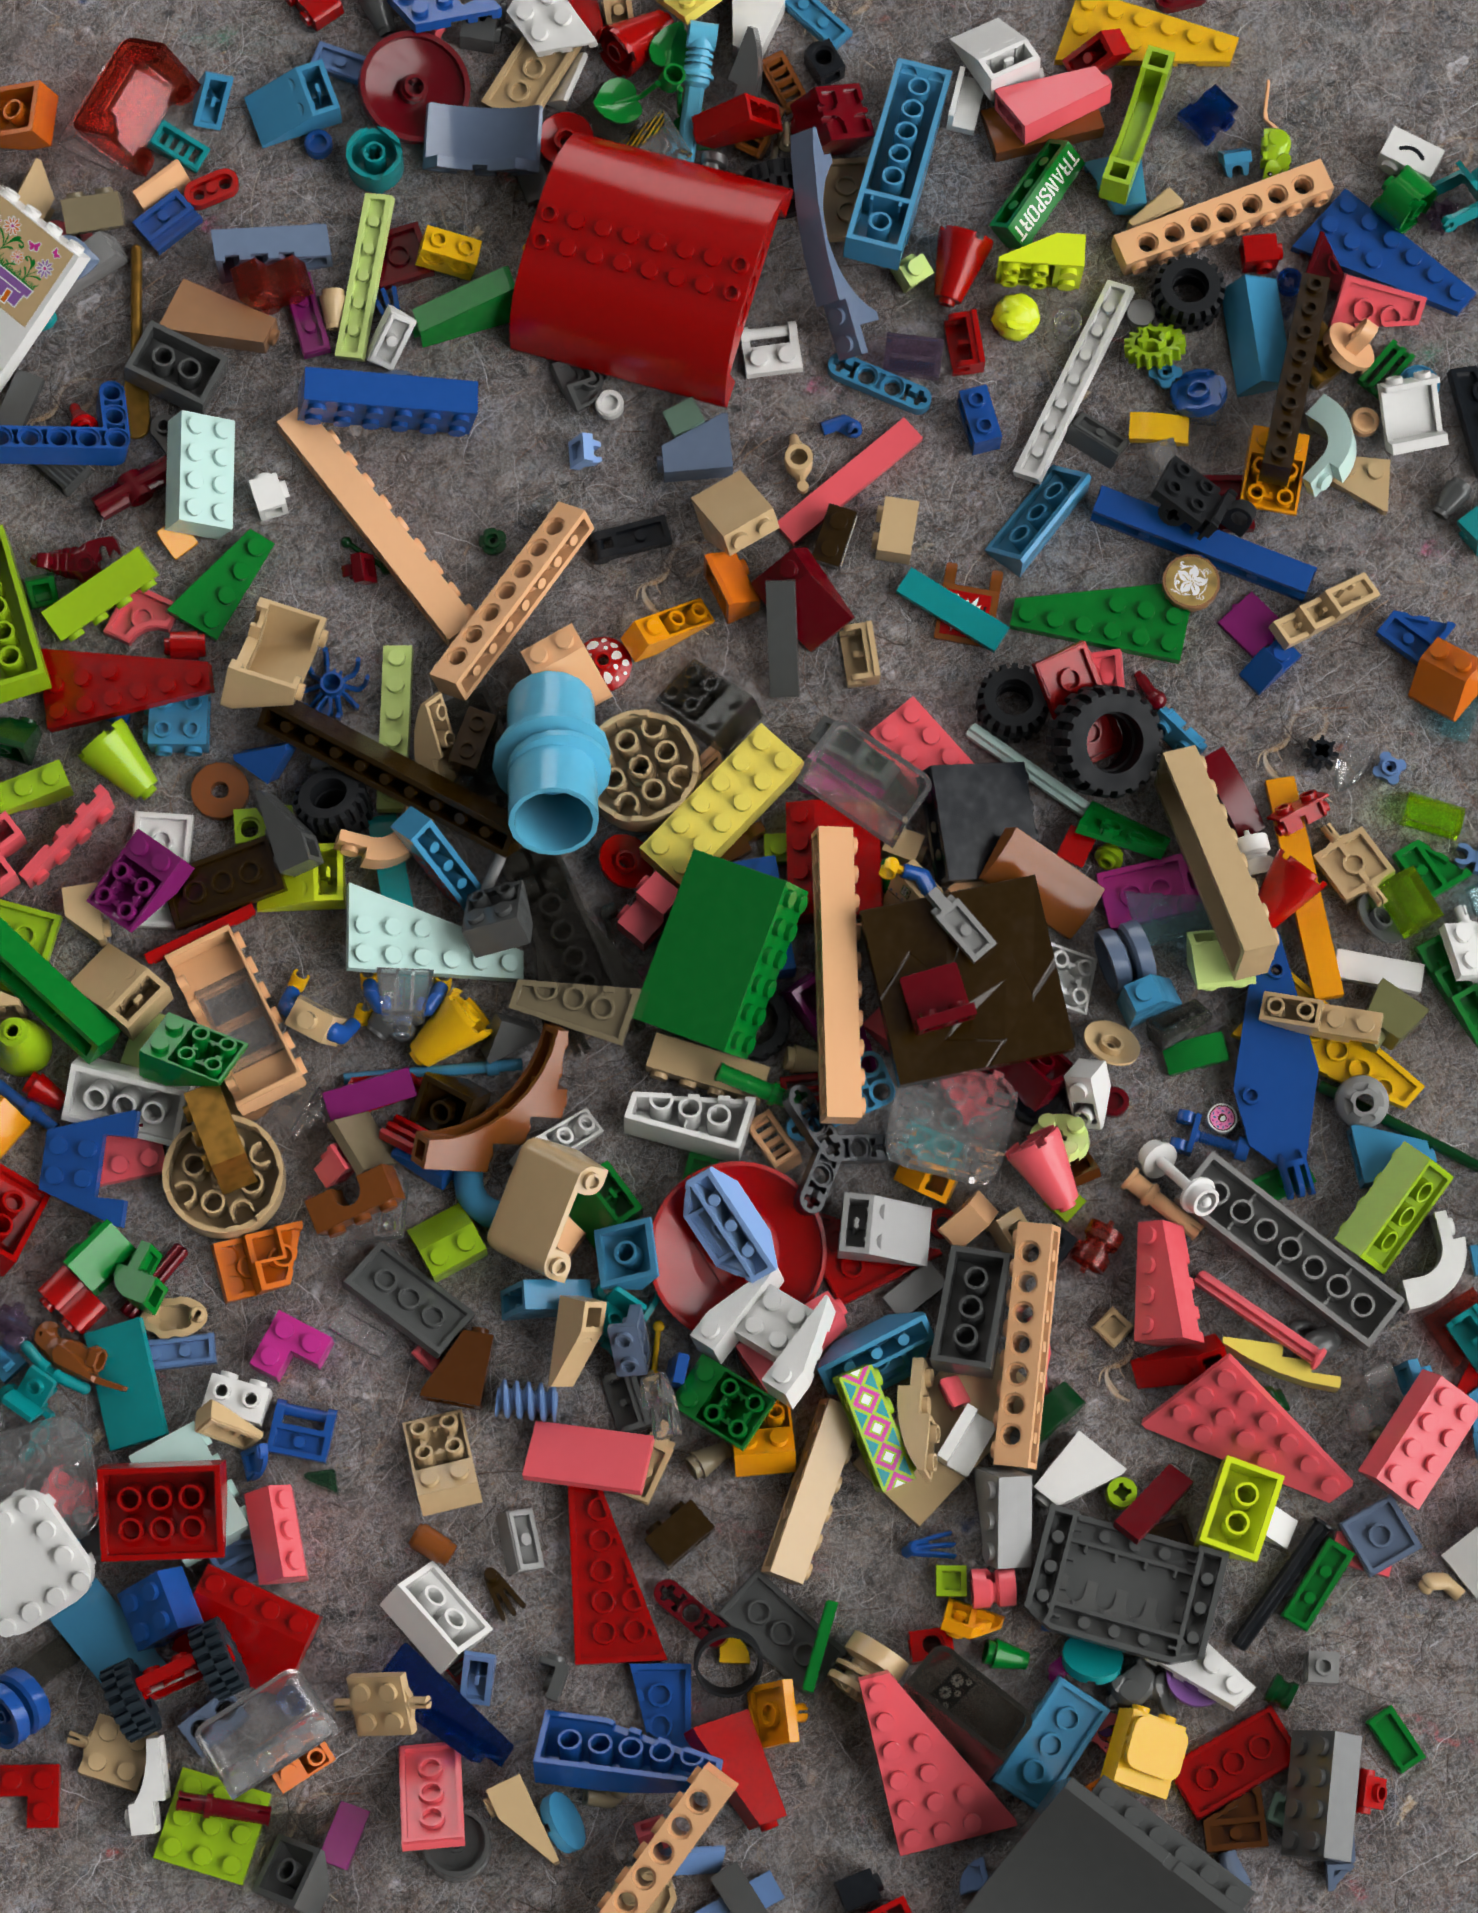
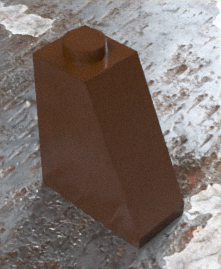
M473 1326L471 1331L463 1330L422 1387L420 1392L421 1400L481 1411L494 1347V1335L489 1334V1330L482 1327Z

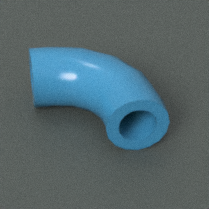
M454 1171L455 1195L462 1209L478 1224L490 1228L500 1200L494 1199L485 1190L483 1182L484 1172Z

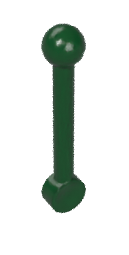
M343 537L341 539V545L344 548H350L356 553H367L353 544L350 537ZM374 558L375 565L381 569V573L389 575L390 571L386 566Z

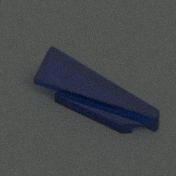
M404 1643L382 1672H406L408 1685L413 1695H429L431 1697V1700H429L432 1701L430 1709H416V1722L471 1762L480 1763L484 1758H489L502 1767L513 1751L514 1745L408 1643Z

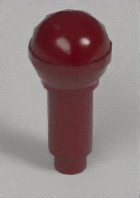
M1141 671L1134 674L1136 682L1145 693L1146 699L1152 705V709H1162L1167 703L1166 695L1155 689L1145 674Z

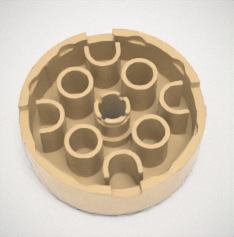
M645 709L626 711L613 716L599 726L605 732L610 746L611 754L609 760L611 763V773L608 786L598 797V810L605 820L621 829L633 832L656 831L701 785V761L691 735L677 720L668 715L665 716ZM641 767H648L645 774L635 773Z
M232 1115V1118L257 1179L256 1183L223 1195L213 1170L207 1172L200 1155L206 1152L203 1146L197 1147L191 1131L196 1129L195 1123L184 1128L169 1146L163 1162V1188L175 1214L191 1230L209 1238L235 1239L257 1231L277 1212L285 1193V1165L274 1140L257 1123L237 1115Z

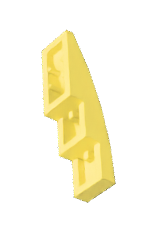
M1224 1336L1221 1339L1227 1353L1275 1378L1303 1387L1333 1393L1340 1389L1341 1376L1312 1373L1311 1364L1304 1359L1283 1357L1282 1344Z

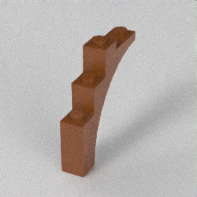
M544 1022L538 1046L527 1068L515 1085L494 1105L480 1115L459 1125L439 1130L416 1131L411 1161L423 1169L488 1172L489 1163L493 1159V1144L523 1145L530 1132V1117L562 1118L568 1101V1090L558 1083L563 1074L562 1063L569 1043V1031L555 1023Z

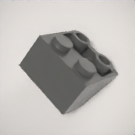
M523 880L506 882L500 886L485 890L480 889L467 894L462 934L475 958L531 944L533 922Z

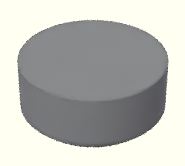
M1136 299L1129 304L1126 319L1132 327L1136 329L1139 326L1144 328L1148 324L1153 323L1155 308L1151 302L1145 299Z

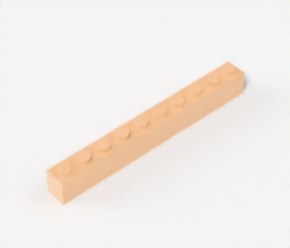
M298 407L277 421L279 433L449 647L476 611L469 603L465 605L459 598L461 593L452 581L447 583L442 577L444 572L436 560L430 561L424 554L427 551L422 542L417 537L413 540L408 534L409 527L401 516L396 518L390 511L392 506L383 494L378 496L374 491L375 485L369 475L359 472L356 468L358 463L349 451L344 453L340 448L339 444L341 442L332 429L327 431L322 423L319 425H309L305 421L297 420Z
M818 826L811 834L820 1123L856 1124L866 1112V1099L862 1097L861 1086H864L865 1070L861 1068L860 1059L864 1054V1040L860 1039L863 1011L859 1010L862 982L858 981V970L861 968L862 958L861 953L857 952V941L860 939L861 928L860 924L856 923V912L859 910L860 898L858 894H855V883L858 882L859 869L858 866L854 865V855H856L858 850L857 837H853V827Z

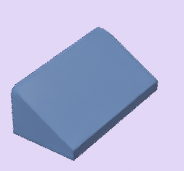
M725 1846L694 1847L674 1876L720 1872L726 1851ZM665 1848L660 1853L664 1856H670L672 1850L671 1848Z

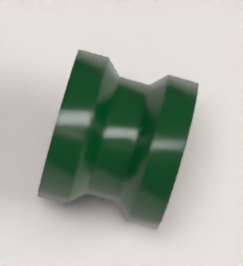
M1276 1673L1268 1686L1263 1700L1268 1703L1274 1702L1278 1704L1279 1709L1286 1712L1298 1690L1299 1684L1294 1681L1289 1683L1283 1679V1675Z

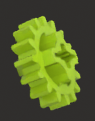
M1151 323L1144 328L1139 326L1137 327V333L1129 332V338L1124 339L1125 358H1128L1129 364L1136 363V368L1144 365L1147 370H1150L1152 366H1157L1158 369H1162L1166 365L1173 366V360L1180 361L1181 355L1186 354L1185 334H1182L1180 328L1174 330V325L1172 324L1167 327L1163 326V323H1159L1157 327H1153Z

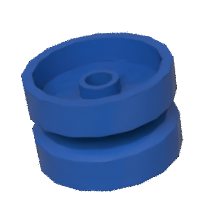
M17 1667L7 1669L0 1674V1747L12 1749L25 1741L29 1735L35 1734L49 1723L51 1717L49 1700L43 1688L33 1676Z

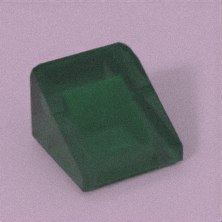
M328 1469L304 1474L307 1483L339 1496L338 1479L335 1470Z

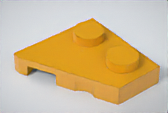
M949 1597L940 1629L956 1639H962L963 1637L973 1639L1000 1630L1005 1616L985 1609H973L972 1605Z

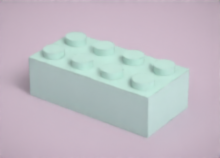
M181 410L168 421L165 530L217 540L233 530L235 420Z

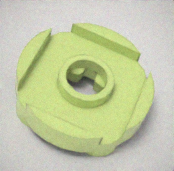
M1045 1113L1038 1118V1123L1033 1126L1030 1134L1047 1126L1054 1125L1055 1127L1057 1125L1061 1131L1062 1138L1067 1139L1063 1142L1069 1163L1077 1158L1080 1161L1085 1157L1089 1149L1090 1140L1085 1122L1081 1117L1062 1113Z

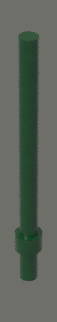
M1321 1080L1316 1091L1334 1100L1338 1088ZM1358 1098L1356 1099V1106L1360 1111L1366 1112L1372 1108L1371 1105ZM1386 1114L1380 1124L1402 1135L1427 1140L1430 1149L1433 1148L1435 1152L1478 1172V1160L1389 1114Z

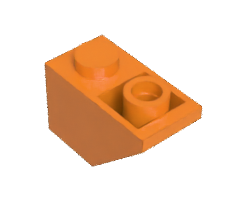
M320 1733L289 1741L261 1759L282 1794L336 1760Z

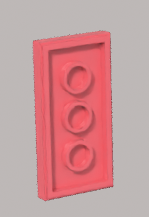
M460 1740L398 1746L402 1852L465 1846Z

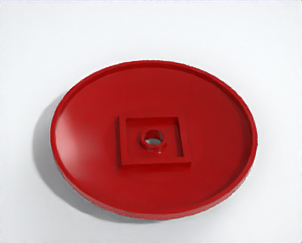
M720 1162L701 1168L685 1177L667 1194L660 1204L652 1221L659 1277L652 1281V1284L665 1308L688 1329L693 1331L710 1309L749 1282L743 1277L733 1275L716 1267L683 1217L686 1181L711 1166L739 1182L770 1229L777 1265L784 1278V1282L779 1289L803 1304L814 1299L824 1276L827 1260V1242L823 1222L819 1212L811 1216H803L796 1211L793 1201L799 1185L787 1175L769 1166L755 1162ZM809 1196L804 1198L808 1201V1208L814 1205L810 1202Z

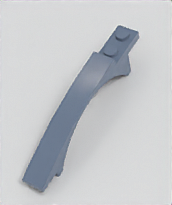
M812 127L790 135L795 207L804 259L816 306L824 307L839 361L868 353L861 325L879 320L877 311L864 303L847 283L833 255L826 232L823 210L825 181L833 161L831 154L824 155L817 129Z

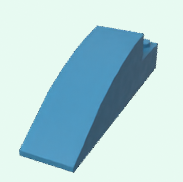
M902 58L897 59L846 234L843 257L898 271L905 245H908L953 71Z

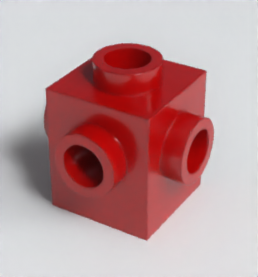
M1363 1768L1359 1770L1356 1813L1370 1815L1371 1809L1383 1810L1384 1801L1387 1797V1779L1376 1777L1375 1770Z

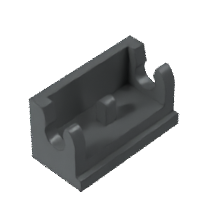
M616 1372L605 1375V1378L601 1380L618 1431L637 1433L652 1428V1422L637 1376L619 1377Z

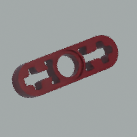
M664 1579L655 1586L654 1598L656 1602L700 1640L709 1632L701 1627L700 1632L695 1629L704 1623L707 1615L711 1617L706 1621L711 1627L715 1629L718 1626L722 1628L727 1627L722 1620L674 1580ZM672 1586L675 1587L673 1594L681 1601L684 1595L688 1597L680 1603L677 1612L672 1610L677 1606L672 1600L666 1599L662 1601L664 1595L661 1591L664 1587L666 1589H671ZM689 1605H695L700 1609V1616L695 1622H687L683 1617V1611ZM729 1638L719 1639L711 1643L709 1647L720 1648Z

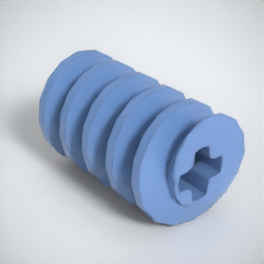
M503 1379L500 1387L497 1388L495 1417H498L500 1410L503 1409L505 1418H510L513 1410H515L517 1419L521 1420L525 1411H527L529 1420L533 1421L537 1412H539L542 1422H545L549 1414H552L553 1421L556 1423L558 1409L556 1387H550L548 1392H545L544 1385L540 1382L536 1391H534L531 1381H527L524 1389H521L519 1381L515 1380L512 1388H509L507 1380Z

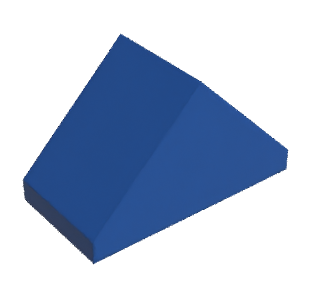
M287 742L245 749L233 754L234 761L268 784L280 778L297 748Z

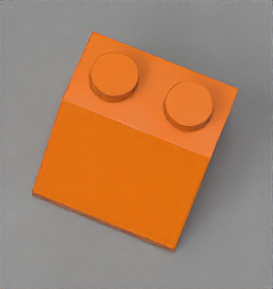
M724 552L708 553L704 555L703 575L727 623H733L759 611L761 598L747 576L750 574V570L744 558L739 560L736 553L731 556Z
M1437 637L1419 659L1408 696L1417 703L1455 722L1478 695V657Z

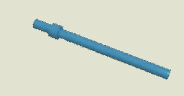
M522 1058L497 1060L491 1064L486 1060L483 1062L435 1065L430 1067H411L409 1069L417 1077L424 1076L426 1072L448 1076L487 1073V1076L500 1075V1072L523 1070ZM397 1069L343 1073L344 1085H347L352 1077L380 1075Z

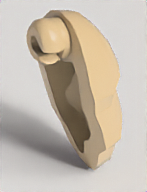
M182 1296L164 1298L155 1316L146 1312L140 1315L144 1320L145 1329L155 1333L160 1339L190 1336L203 1327L207 1322L208 1316L206 1308L200 1302Z

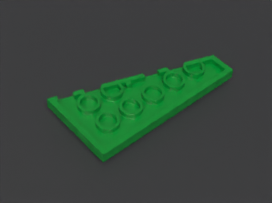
M1162 584L1015 598L1009 627L1012 630L1074 643L1083 640L1089 646L1108 650L1120 649L1123 653L1179 664L1190 611L1174 607L1165 598Z

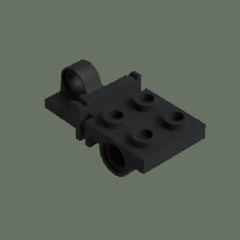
M1176 455L1168 462L1150 495L1161 504L1158 509V515L1165 524L1180 526L1186 522L1191 526L1189 530L1191 535L1195 531L1199 533L1197 537L1199 541L1204 536L1209 538L1218 529L1220 524L1241 538L1251 526L1257 513L1255 506L1251 502L1243 499L1236 500L1238 493L1232 488H1229L1221 496L1219 494L1221 489Z

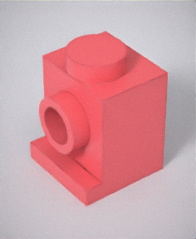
M337 1142L327 1147V1151L320 1156L322 1161L314 1168L318 1178L326 1188L345 1182L355 1173Z

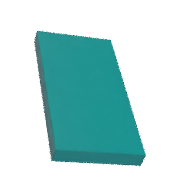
M136 1317L85 1333L86 1346L98 1345L105 1349L108 1354L104 1369L98 1372V1375L101 1378L128 1387L127 1391L123 1392L95 1384L110 1451L115 1452L168 1435L169 1430L143 1318Z

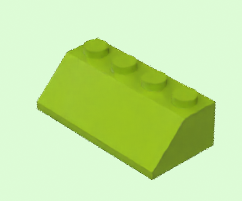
M1404 1141L1392 1153L1391 1160L1384 1170L1377 1174L1373 1185L1366 1195L1359 1199L1356 1209L1348 1220L1341 1224L1338 1234L1334 1239L1379 1272L1385 1274L1454 1177L1431 1158Z

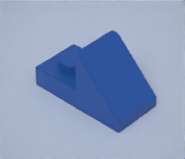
M1276 639L1269 647H1263L1239 673V676L1259 696L1300 660L1302 655L1294 647L1284 651Z

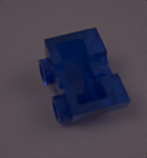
M1215 84L1203 93L1193 105L1190 103L1177 113L1176 118L1206 147L1214 141L1220 130L1226 132L1233 126L1236 121L1233 116L1239 106Z

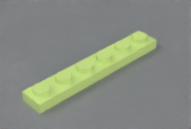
M365 192L334 355L337 359L365 362L395 198L392 195Z
M412 645L383 646L379 743L409 758L414 649ZM377 790L376 809L378 813H402L404 804Z

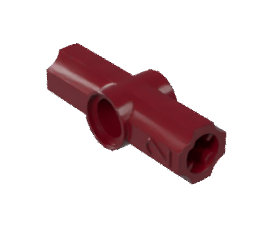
M162 456L140 470L131 469L117 479L116 484L92 497L91 501L101 518L106 521L130 506H141L152 498L155 491L166 486L167 456Z

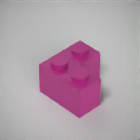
M278 1310L249 1364L253 1370L279 1383L293 1357L321 1370L335 1343L332 1337Z

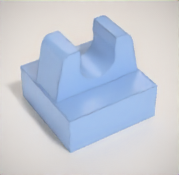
M582 432L568 442L570 469L581 470L584 467L596 466L602 461V457L594 456V451L601 447V443L593 439L592 433Z

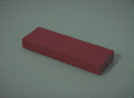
M1169 1464L1114 1521L1113 1527L1137 1545L1190 1490L1194 1481L1172 1464Z

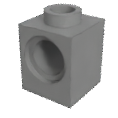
M1311 1650L1303 1654V1685L1334 1687L1339 1684L1340 1652Z

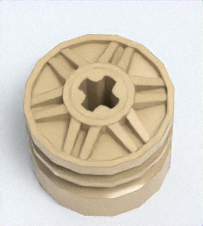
M855 1630L844 1647L854 1659L852 1662H849L845 1659L837 1658L835 1663L845 1673L843 1674L831 1668L827 1677L837 1685L840 1691L864 1705L858 1677L889 1670L899 1682L909 1664L885 1645Z

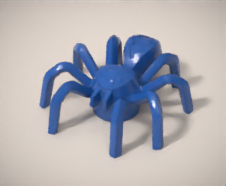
M324 647L322 649L324 674L323 676L315 674L311 666L308 671L310 677L320 681V683L306 687L304 693L320 689L308 706L314 708L323 695L324 698L318 703L316 710L331 718L334 712L332 700L335 699L337 710L335 717L338 721H341L343 710L340 696H343L350 703L354 711H359V704L345 692V689L354 692L362 691L369 684L370 676L367 674L364 682L357 687L345 684V682L357 675L360 669V657H356L353 671L342 677L343 671L340 670L339 673L336 672V669L330 671L328 648Z

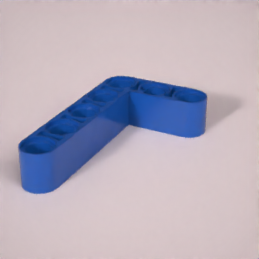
M106 381L101 384L96 402L98 427L0 425V464L116 466L124 463L130 444L124 387L116 381Z

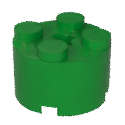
M1406 165L1397 177L1391 175L1386 179L1381 187L1384 192L1374 200L1370 208L1395 230L1403 234L1419 222L1415 218L1421 212L1426 214L1434 203L1438 191L1417 171Z

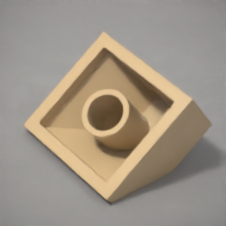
M36 158L26 172L17 193L20 195L19 200L24 205L29 204L42 213L40 217L48 223L55 209L51 208L55 198L42 160Z

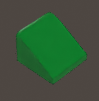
M53 572L25 578L31 610L51 606L59 600Z

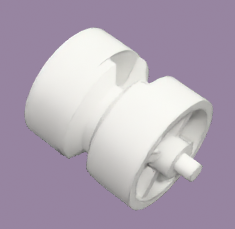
M1249 830L1243 831L1244 836L1238 838L1237 845L1240 852L1246 855L1248 872L1251 878H1255L1258 887H1261L1273 861V857L1267 855V852L1271 849L1266 833L1250 834Z

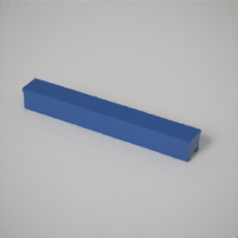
M1101 485L1090 521L1181 556L1186 554L1202 556L1208 559L1217 570L1303 602L1317 567L1218 529L1209 538L1204 536L1199 541L1197 539L1199 533L1195 531L1191 535L1189 533L1191 526L1186 522L1180 526L1167 525L1158 515V506Z

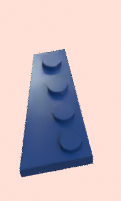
M691 1663L630 1664L647 1736L655 1739L662 1737L670 1740L672 1745L680 1748L686 1746L691 1748L684 1736V1733L691 1729Z

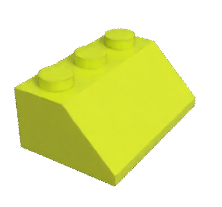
M1227 1455L1221 1461L1194 1546L1199 1547V1545L1227 1552L1229 1553V1559L1257 1563L1285 1476Z

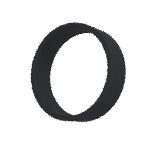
M724 1627L711 1631L701 1639L694 1653L696 1677L700 1685L712 1695L722 1698L741 1696L749 1692L761 1677L763 1661L760 1648L755 1639L741 1629ZM719 1639H741L751 1645L758 1655V1662L754 1673L740 1685L734 1687L715 1686L709 1683L698 1669L699 1659L703 1651L711 1643Z

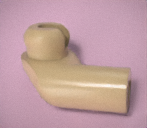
M1444 1572L1426 1573L1418 1583L1422 1593L1429 1595L1433 1590H1443L1455 1602L1466 1591Z

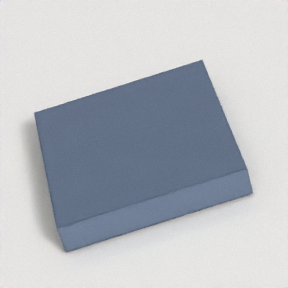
M1392 1494L1338 1524L1342 1534L1369 1578L1423 1547Z

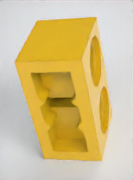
M427 225L421 239L415 265L470 281L477 266L482 241Z

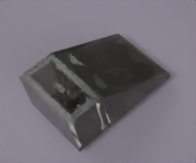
M693 659L655 699L702 742L719 751L724 757L764 716L751 694L696 659Z

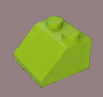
M459 1203L407 1230L433 1281L436 1283L488 1256L487 1248L477 1229Z

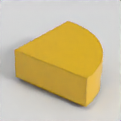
M728 1638V1641L720 1647L719 1663L750 1664V1656L745 1644L740 1639Z

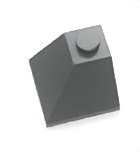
M279 1833L252 1892L297 1913H320L330 1892L325 1851Z

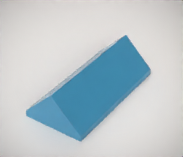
M1245 274L1226 286L1222 302L1238 398L1277 390L1287 345L1277 279Z
M1052 465L1048 469L1041 485L1036 484L984 551L1020 577L1086 495L1092 478L1090 474Z

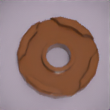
M215 762L203 767L196 773L191 783V797L195 807L203 816L211 820L225 821L231 819L234 816L233 809H245L249 801L250 787L246 776L238 767L229 763ZM218 785H224L229 789L228 794L223 798H216L212 795L213 789Z

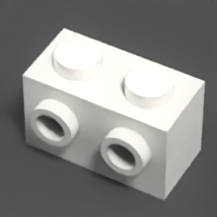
M221 1370L220 1375L212 1373L202 1406L210 1399L215 1400L253 1426L263 1428L273 1396L271 1389L267 1388L268 1384L257 1379H250L249 1383L238 1380L239 1375Z

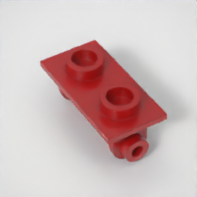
M1314 789L1305 791L1299 795L1300 799L1293 803L1289 802L1277 806L1275 812L1266 818L1277 822L1278 825L1275 826V831L1278 836L1284 835L1287 837L1304 827L1300 817H1304L1306 824H1311L1326 816L1330 806L1323 799L1329 797V795Z

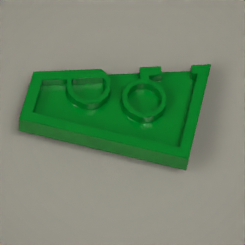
M1093 800L1075 830V833L1160 860L1171 841V838Z

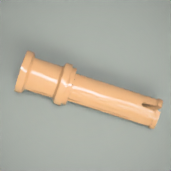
M1136 1167L1120 1188L1122 1190L1127 1189L1140 1199L1142 1206L1145 1205L1147 1207L1149 1205L1169 1222L1184 1226L1185 1234L1193 1241L1205 1226L1201 1225L1161 1193L1160 1185L1151 1183L1139 1173L1140 1169Z

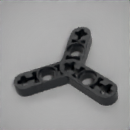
M797 1084L783 1093L782 1103L813 1151L794 1196V1207L800 1215L811 1216L822 1210L840 1164L884 1163L896 1157L898 1144L891 1135H839L832 1124L820 1123L819 1103L808 1087ZM799 1094L802 1099L796 1104L793 1099ZM805 1109H810V1112L805 1113L803 1115L801 1114V1112ZM809 1117H814L818 1120L820 1124L818 1132H814L809 1128ZM826 1134L827 1137L818 1141L817 1137ZM853 1141L858 1142L862 1147V1155L860 1157L855 1156L851 1151ZM880 1144H882L883 1147H887L886 1153H884L883 1150H875L872 1152V1147H876ZM830 1145H832L834 1148V1150L831 1152L832 1154H828L826 1152V1149H828ZM815 1168H820L824 1171V1183L821 1184L815 1180L813 1175ZM812 1194L810 1202L814 1205L808 1208V1201L804 1198Z

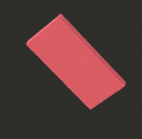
M535 1421L522 1477L528 1481L642 1496L655 1439L652 1435Z

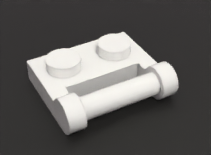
M796 320L787 321L786 325L756 329L744 327L740 342L746 379L803 372ZM789 337V342L757 347H751L750 345L752 340Z

